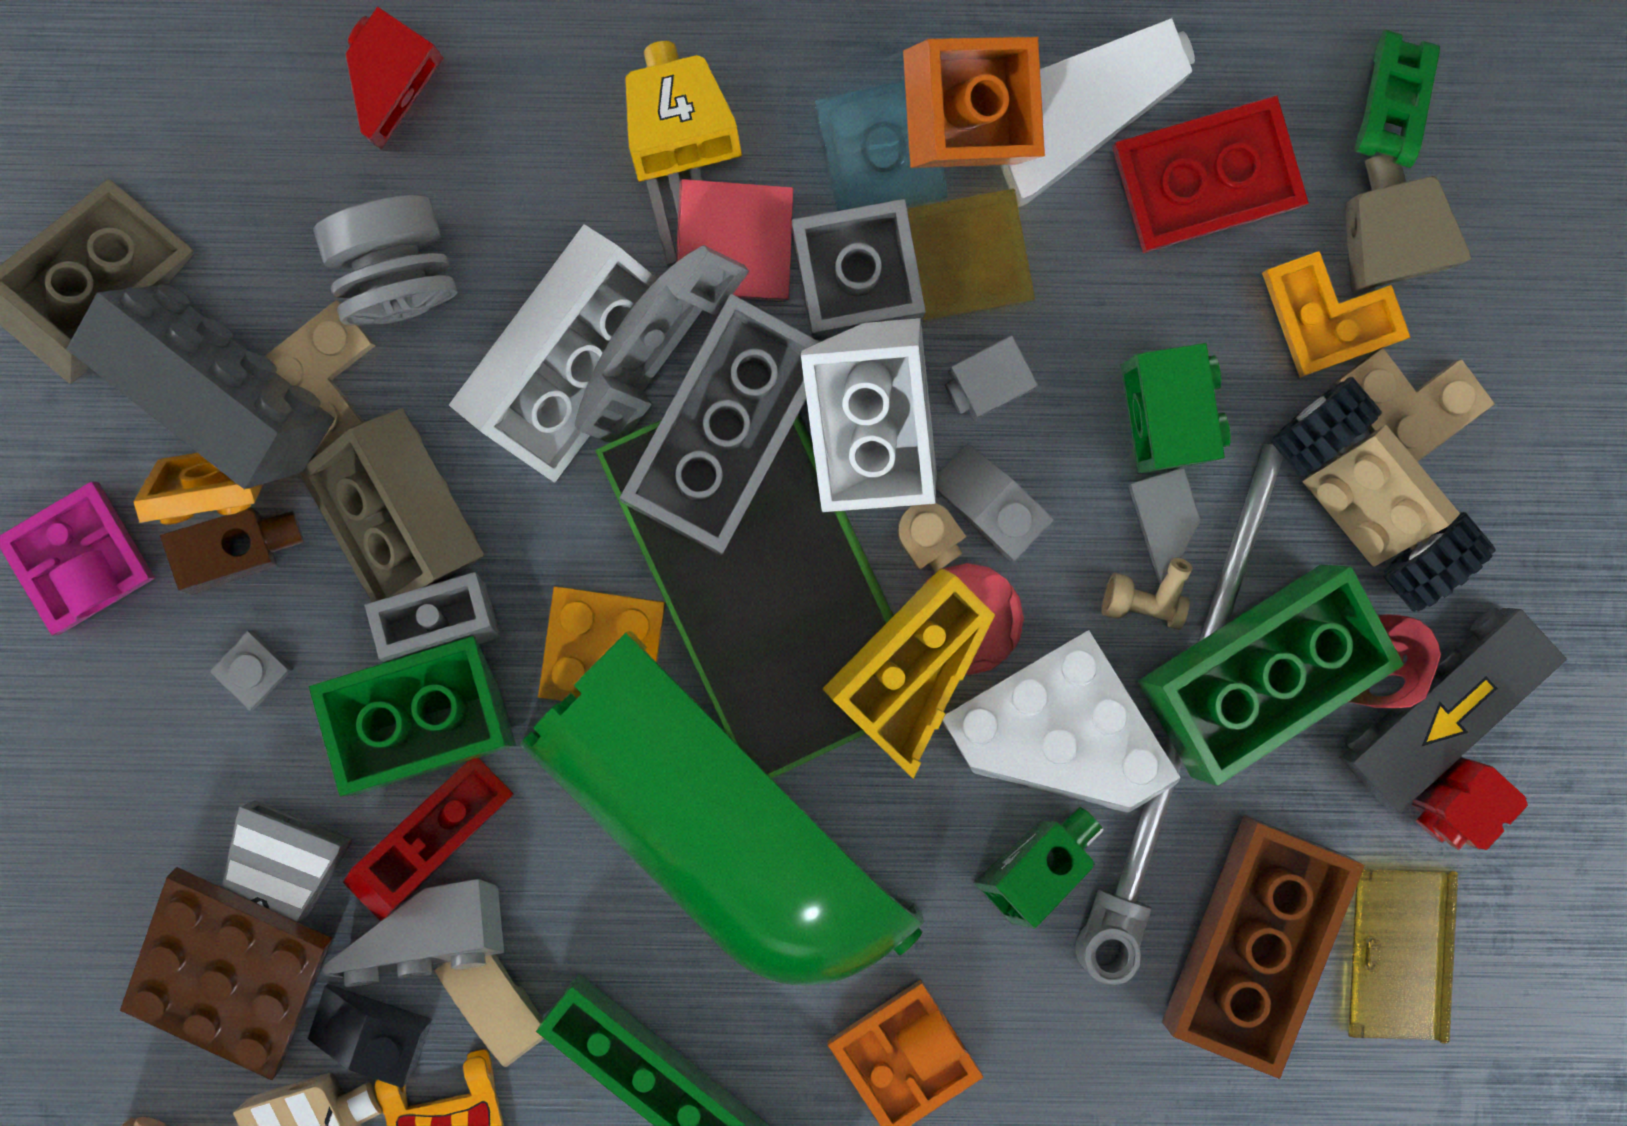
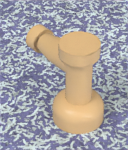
M1173 558L1167 569L1168 574L1161 582L1156 595L1136 590L1134 582L1129 576L1114 572L1105 589L1102 615L1119 619L1124 617L1128 611L1166 620L1168 627L1181 630L1187 619L1190 605L1189 598L1181 596L1185 581L1188 580L1192 572V565L1182 558Z

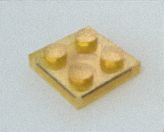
M1014 188L907 208L926 311L923 322L1030 303L1035 300Z

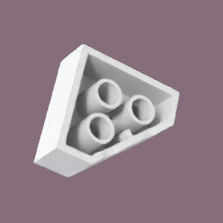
M1089 630L947 713L943 719L945 727L972 772L982 776L1014 782L1029 788L1088 801L1127 813L1175 786L1180 780L1176 769Z

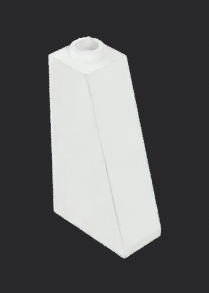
M1172 18L1040 69L1045 156L1020 164L1000 165L1017 208L1028 204L1185 82L1192 73L1190 65L1195 62L1194 51L1187 34L1184 31L1177 32Z

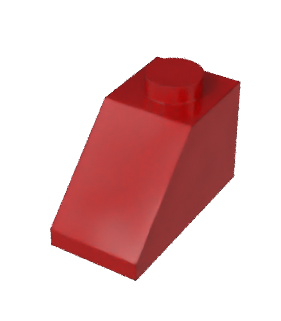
M377 6L370 18L364 16L356 23L349 35L348 44L350 47L345 54L360 132L373 145L382 150L444 58L434 44Z

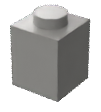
M1012 335L951 366L948 373L952 381L945 384L948 395L958 413L961 414L968 410L973 421L1032 391L1038 386Z

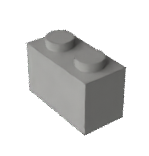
M476 572L365 604L377 655L383 663L470 636H475L479 644L501 638L487 585Z

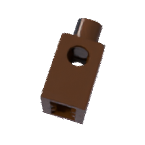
M254 508L160 535L178 591L191 595L276 567L277 562L273 552L304 543L294 511L262 520L260 513ZM248 534L251 541L250 549L246 553L234 556L231 550L233 540L236 537Z

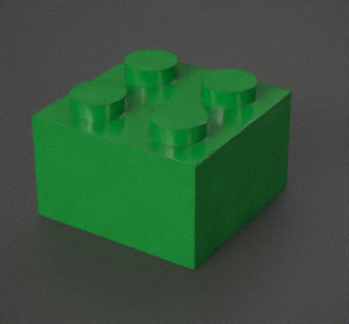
M1207 343L1138 353L1120 364L1138 474L1204 464L1225 458L1223 447L1230 446V427L1225 412L1218 413L1214 390L1221 389V371L1216 355H1208Z

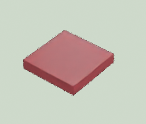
M682 179L679 183L676 262L690 252L705 245L744 264L749 270V273L733 295L740 299L786 302L789 300L793 187Z

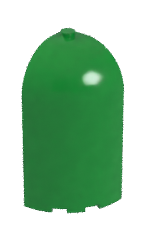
M632 631L626 632L574 684L582 694L576 698L570 693L561 703L557 702L533 727L535 731H531L520 743V746L726 954L747 970L763 978L778 983L799 986L822 985L840 981L874 965L893 950L899 956L902 955L923 933L919 928L924 923L922 911L914 903L906 909L867 875L645 651L647 647Z

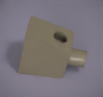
M1382 154L1365 161L1372 191L1356 195L1346 202L1345 206L1352 293L1452 269L1472 260L1468 246L1444 191L1435 176L1406 182L1403 167L1394 164L1393 157Z

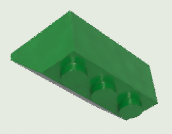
M475 636L308 686L339 797L362 794L516 746L500 689Z

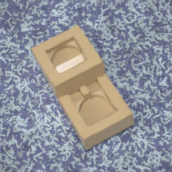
M496 954L485 956L486 965L476 968L452 969L451 962L443 963L434 970L471 1027L502 1066H509L544 1039L536 1032L543 1020L524 988L514 984Z

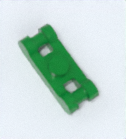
M1385 29L1374 53L1373 61L1375 65L1363 123L1355 144V152L1371 157L1378 152L1393 157L1394 164L1411 168L1419 155L1423 141L1440 46L1426 41H1422L1420 45L1402 40V34ZM1385 122L1402 127L1401 134L1384 130Z

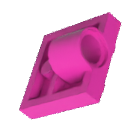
M91 481L0 535V549L51 636L64 633L155 579L99 482Z

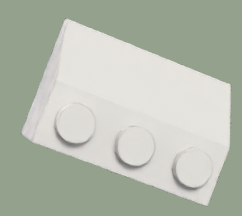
M921 318L862 323L802 350L801 361L822 512L935 504L937 468Z

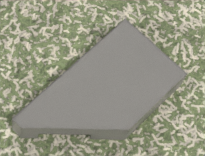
M1184 467L1128 484L1158 583H1161L1168 574L1167 569L1173 558H1182L1201 521Z

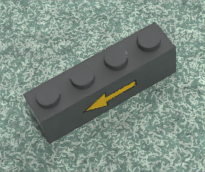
M1493 608L1487 611L1471 626L1470 630L1474 635L1461 647L1451 646L1440 653L1437 669L1426 699L1411 707L1390 708L1391 711L1379 722L1374 724L1370 721L1357 729L1349 737L1346 744L1350 748L1339 758L1384 807L1398 813L1404 810L1567 660L1522 609L1502 608L1499 611L1497 608Z

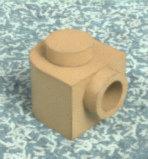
M937 503L911 506L902 514L897 526L898 540L917 569H922L930 564L933 570L937 572L963 553L957 543L966 538V535L949 511Z

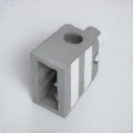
M254 800L240 806L237 812L222 888L299 923L311 912L349 849L353 839Z

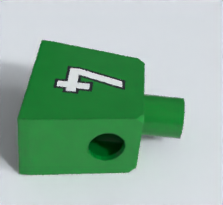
M1082 807L1074 811L1061 825L1057 822L1040 821L973 883L1011 924L1035 929L1093 869L1095 863L1084 850L1104 830L1099 822ZM1051 850L1053 864L1049 868L1047 865V855Z

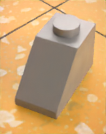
M969 444L937 475L936 491L1008 561H1015L1054 521L1012 478Z

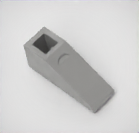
M475 879L424 888L323 965V975L344 979L345 987H361L379 983V974L397 971L398 978H415L432 974V965L451 962L452 969H469L486 965L485 956L504 953L498 886Z

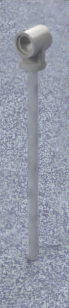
M1264 444L1199 641L1229 623L1283 460V456L1274 445ZM1167 736L1163 750L1179 774L1182 760ZM1174 786L1145 803L1116 893L1098 889L1087 926L1080 931L1076 938L1075 952L1077 960L1093 978L1103 984L1119 985L1126 983L1135 976L1140 967L1141 951L1139 947L1152 908L1138 902L1137 898ZM1109 939L1118 940L1120 950L1116 960L1108 965H1098L1095 956L1099 945Z

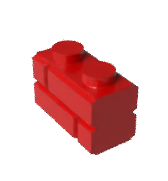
M1460 757L1412 801V805L1421 813L1416 822L1441 843L1446 841L1457 850H1460L1465 844L1479 850H1488L1504 832L1502 825L1504 823L1511 825L1528 806V803L1526 801L1527 798L1493 766Z

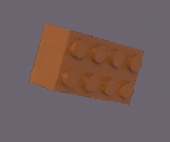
M1244 815L1163 1017L1162 1023L1170 1034L1177 1039L1280 1079L1365 865L1345 854Z

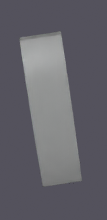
M703 245L687 254L664 272L635 303L603 351L579 406L574 424L577 430L609 443L631 434L652 405L643 392L702 310L715 316L718 315L730 294L735 292L749 273L747 267Z

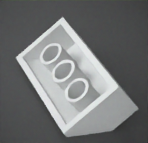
M584 224L450 402L449 406L480 432L555 483L590 437V435L578 431L574 424L591 375L607 344L625 316L657 278L618 245Z

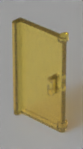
M1364 867L1355 894L1349 1037L1438 1040L1442 1044L1450 1042L1458 893L1457 872L1371 869ZM1369 937H1372V939L1369 941V944L1366 943V940Z

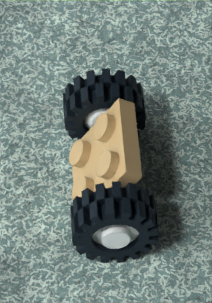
M1352 376L1337 384L1332 390L1324 393L1319 399L1294 417L1293 421L1285 425L1273 437L1271 443L1300 477L1309 474L1302 482L1373 567L1403 552L1402 555L1396 557L1391 562L1392 565L1385 569L1383 577L1411 611H1421L1427 605L1430 607L1436 604L1442 596L1445 598L1453 593V589L1458 585L1462 586L1466 583L1471 574L1483 568L1482 564L1492 558L1491 554L1496 549L1466 512L1459 513L1387 425H1384L1356 444L1354 443L1353 439L1363 434L1368 429L1367 427L1378 419L1377 417L1382 414V411Z

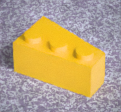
M940 568L822 689L914 779L921 765L919 760L934 730L939 729L946 715L944 710L959 680L963 681L995 614L955 574Z

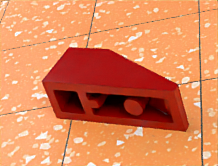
M479 758L467 761L353 866L343 880V883L380 921L384 920L496 813L514 793Z

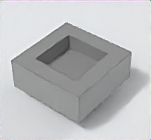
M248 631L209 673L250 711L256 709L287 677L293 668L254 631Z

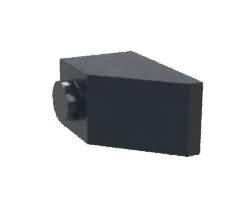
M327 984L324 987L307 1039L347 1070L403 1088L416 1070L433 1019Z

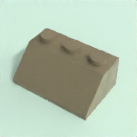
M403 408L349 428L307 464L304 471L300 473L371 602L449 580L485 556L477 542L473 529L465 521L450 494L447 482L436 469L422 443L419 432L412 426Z

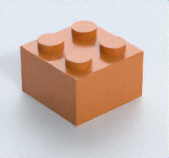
M1038 37L926 39L903 50L910 168L1015 165L1045 156Z

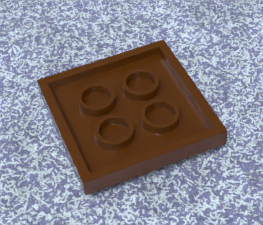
M175 867L166 877L120 1011L273 1081L283 1065L332 938L181 868Z

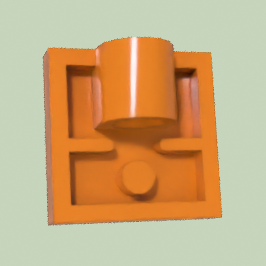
M921 979L827 1040L828 1047L880 1126H911L984 1078L980 1068Z

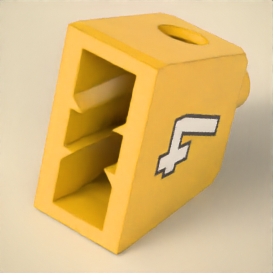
M657 41L647 46L643 53L647 67L630 71L625 77L628 142L638 182L741 157L742 152L735 118L705 58L694 55L679 59L676 45L671 41Z

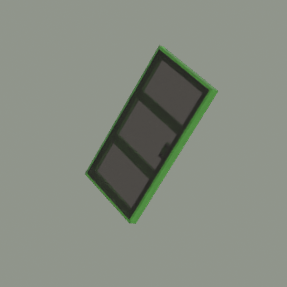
M798 413L721 556L620 502L623 490L662 420L596 449L595 452L726 733L771 778L867 734L822 688L894 615L846 512H822L813 442L800 413Z

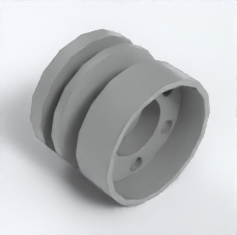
M395 196L363 203L329 215L319 221L313 229L323 264L328 268H352L353 270L334 281L330 286L333 296L337 298H350L341 303L337 308L340 322L344 325L387 324L402 321L423 314L430 308L450 300L458 293L455 281L451 276L438 275L450 266L448 257L438 253H419L420 250L436 242L441 236L432 202L427 196Z

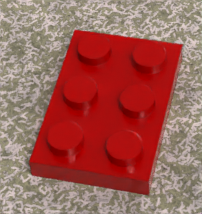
M1278 95L1117 141L1112 146L1143 254L1296 210L1309 204Z

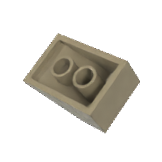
M108 178L0 265V325L71 385L90 368L66 349L97 292L158 286L160 284L168 285L191 259L194 250Z

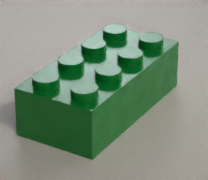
M1321 564L1137 682L1189 775L1194 779L1219 786L1404 666V663L1352 567Z

